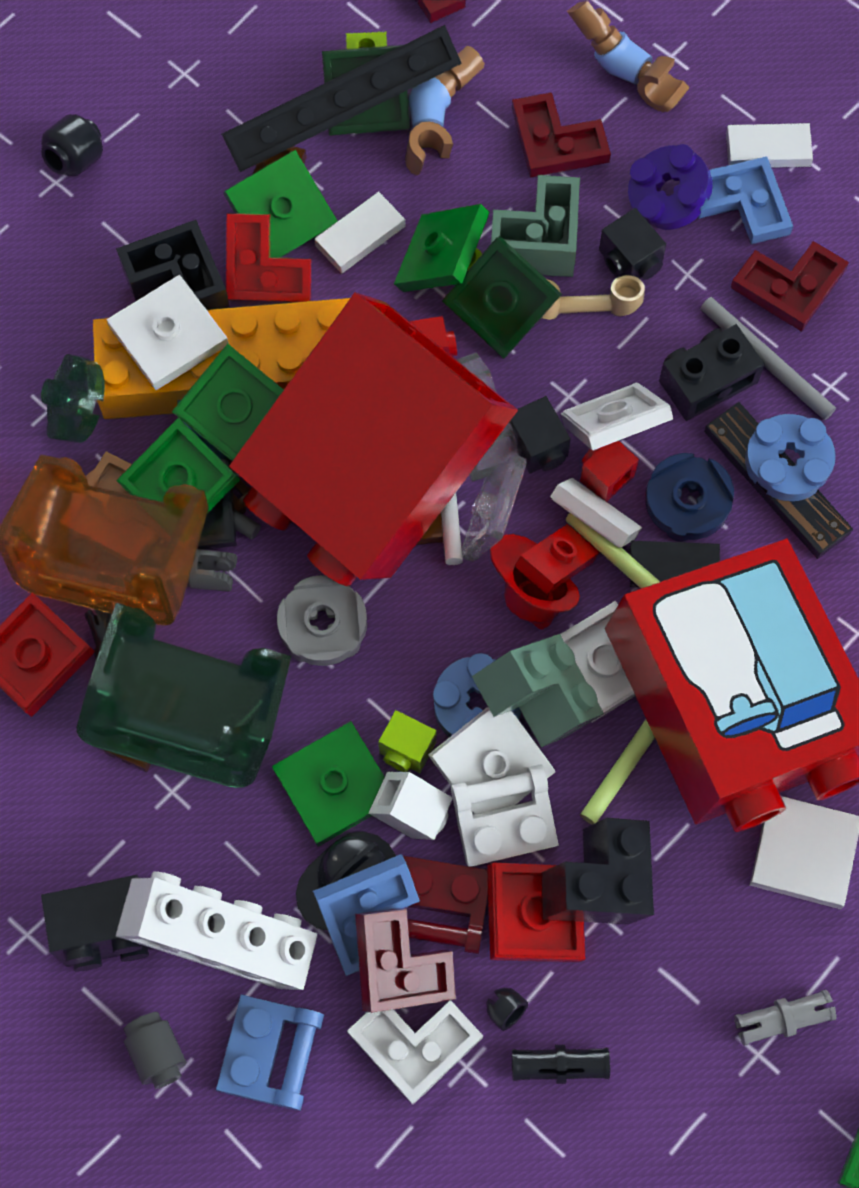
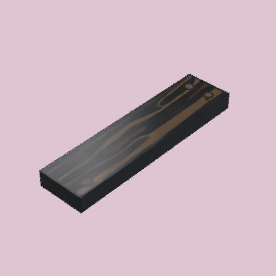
M740 402L736 403L707 424L704 432L817 559L848 537L853 528L819 490L804 500L783 501L766 494L767 489L763 488L758 482L755 484L746 469L745 453L749 440L759 423ZM785 452L778 454L779 458L787 459L789 466H795V463Z

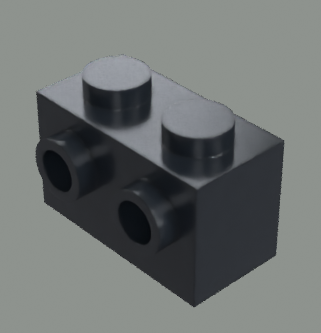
M735 324L724 331L718 328L709 332L702 338L699 344L688 350L683 347L669 354L663 362L659 382L685 421H688L757 384L765 364L739 326Z

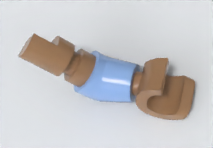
M587 0L579 2L567 10L584 36L589 40L593 39L591 45L595 49L594 57L609 74L636 84L638 93L649 106L660 112H668L688 91L689 86L683 80L675 79L668 73L674 66L675 59L668 56H659L652 63V56L632 42L625 32H619L613 25L609 26L611 20L602 8L594 9Z
M468 45L458 53L462 64L413 87L408 100L413 130L410 132L405 163L406 167L414 175H419L424 165L426 155L422 148H434L438 151L440 158H450L453 142L451 135L443 128L445 109L450 105L451 97L455 95L456 91L462 89L484 68V62L480 54Z

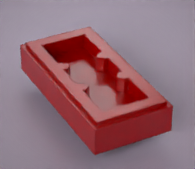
M566 524L521 554L514 566L548 595L592 564L600 552L569 524Z

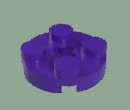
M685 144L658 148L647 154L644 158L636 160L630 169L631 178L628 184L630 204L633 209L636 208L649 224H653L659 229H677L693 222L701 214L699 209L705 203L706 198L709 200L712 194L713 181L709 168L702 158ZM671 179L673 181L680 180V184L676 185L673 189L674 194L667 196L664 191H661L662 186Z

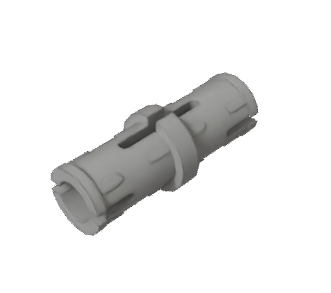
M822 990L820 993L789 1002L786 998L775 1000L772 1007L735 1015L736 1029L752 1024L757 1026L755 1029L738 1033L742 1044L746 1046L749 1043L782 1033L785 1037L797 1034V1029L836 1020L835 1006L819 1011L814 1010L816 1006L833 1002L831 995L827 990Z

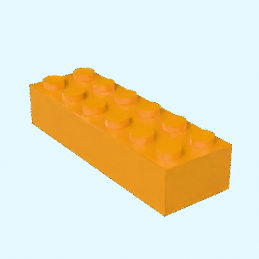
M350 298L212 309L207 311L227 336L229 345L281 388L285 389ZM108 318L93 319L95 394L103 418L115 419L174 414L172 411L178 405L177 400L183 399L222 350L155 391L109 328Z

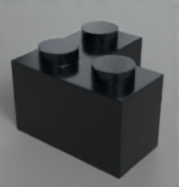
M197 220L116 248L135 302L180 274L206 310L230 308L226 288Z
M605 818L583 829L584 863L565 861L542 872L544 920L631 924L654 915L650 821Z

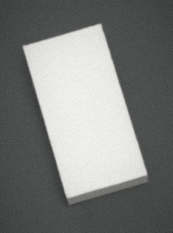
M810 123L728 125L726 139L729 165L767 156L771 167L811 166L813 154Z
M377 192L316 237L315 246L342 274L405 227V219L380 192Z
M574 478L558 484L550 496L551 500L618 548H622L635 540L642 529L640 525Z

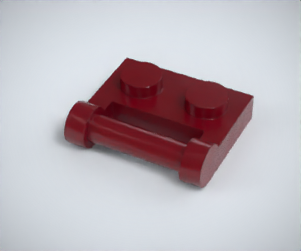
M403 856L420 902L408 907L470 917L468 929L408 919L409 938L465 947V952L479 954L488 899V870Z

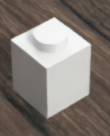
M387 772L369 814L410 838L434 840L448 820L447 810L453 797L410 772Z

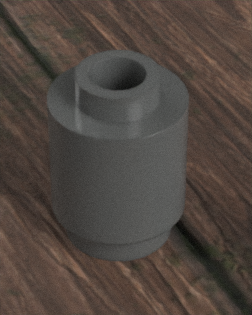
M152 1012L141 1016L123 1028L127 1037L124 1040V1044L142 1085L153 1083L155 1089H159L182 1077L179 1069L184 1067L187 1062L168 1020L162 1021L159 1012Z

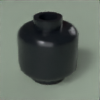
M66 115L42 135V158L46 165L57 174L78 176L102 155L103 145L99 128L91 120L79 115Z

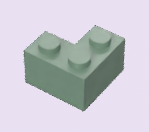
M538 175L535 212L493 209L491 243L497 237H502L541 275L573 277L577 247L580 177Z
M560 634L511 650L472 676L492 715L496 717L520 708L541 748L569 736L604 714L598 703L595 690L586 682L575 662V655L572 649L564 642Z

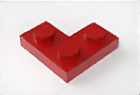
M227 213L226 292L228 300L311 301L312 258L270 257L271 214Z

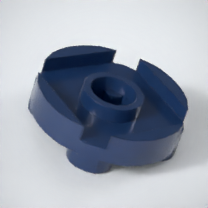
M694 453L675 454L660 462L651 475L645 493L647 512L654 524L660 530L666 532L674 541L684 542L688 539L698 540L711 536L724 525L730 515L734 499L733 482L724 467L711 458H708V461L702 458L694 457ZM687 488L690 493L695 491L700 493L695 505H689L680 500L682 496L681 489Z

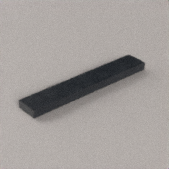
M443 25L221 135L239 172H242L462 64L446 26Z

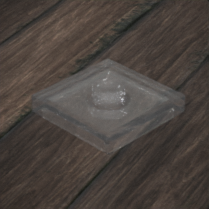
M512 453L484 479L481 491L474 501L471 511L472 517L462 544V556L464 559L471 562L477 560L503 538L527 465L525 458Z

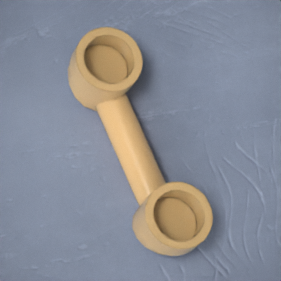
M620 276L612 282L610 294L560 297L542 318L551 320L563 313L611 311L615 316H626L635 312L643 303L645 286L635 276ZM548 280L560 292L558 285Z

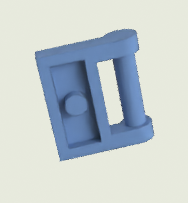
M241 995L216 1091L301 1111L304 1096L300 1095L315 1031L316 1029H321L324 1014L309 1009L291 1007ZM287 1022L297 1025L280 1090L270 1088L269 1083L284 1024Z

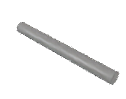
M709 297L702 304L700 310L721 329L726 330L737 324L764 362V367L824 421L834 413L836 407L713 297Z

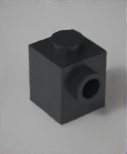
M636 208L602 229L599 251L604 256L606 266L615 276L631 275L647 280L653 277L663 266L666 242Z
M547 396L518 408L517 413L506 426V433L529 474L540 469L550 471L560 466L568 457L571 438Z

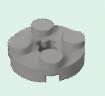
M326 575L312 576L301 580L294 586V590L287 595L286 599L283 598L279 605L277 625L281 640L294 659L311 665H333L358 653L367 631V613L362 597L357 592L355 593L351 587L343 586ZM326 611L328 618H335L334 624L328 625L327 630H319L317 626L310 625V620L317 619V612Z

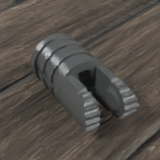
M157 545L152 562V583L159 586L162 584L171 587H190L191 589L229 592L232 589L233 580L224 571L229 572V570L233 571V568H236L238 556L229 552L201 549L190 550L189 548L177 549V547L166 548L165 546Z

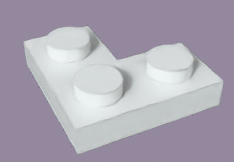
M451 1000L416 1033L394 1010L375 1013L367 1012L347 1030L353 1040L412 1105L483 1038L480 1031Z

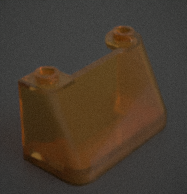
M41 454L0 525V553L14 582L30 593L33 592L35 595L157 625H171L182 607L208 512L207 499L203 490H198L186 484L169 487L163 497V502L89 486L87 478L77 462L66 457L56 458Z

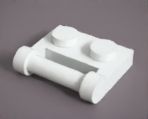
M542 764L527 767L526 773L467 786L465 782L451 785L464 857L468 867L559 846L548 794L547 777ZM531 790L533 801L472 815L471 804Z

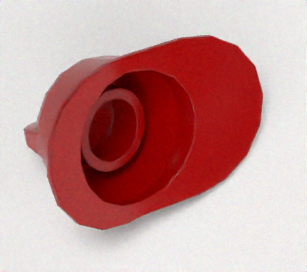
M515 534L501 535L493 541L490 555L494 567L506 582L504 598L506 606L514 615L531 622L538 629L543 630L549 627L553 619L560 612L570 611L577 606L580 594L578 587L571 579L547 595L514 566L520 555L537 543Z

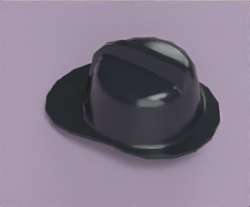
M367 832L349 833L330 845L307 867L299 878L296 900L297 907L304 919L314 927L328 931L313 891L395 857L396 855L390 845L379 836Z

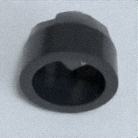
M503 987L494 991L499 998L496 1002L488 998L486 1008L492 1022L502 1031H505L522 1017L528 1007V1001L515 990Z

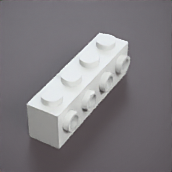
M154 871L151 878H135L131 880L116 937L274 988L304 990L317 933L300 928L302 922L300 919L284 914H274L273 918L262 915L263 907L248 901L235 900L234 905L221 901L222 893L220 891L202 886H194L192 891L180 886L181 878L163 872Z

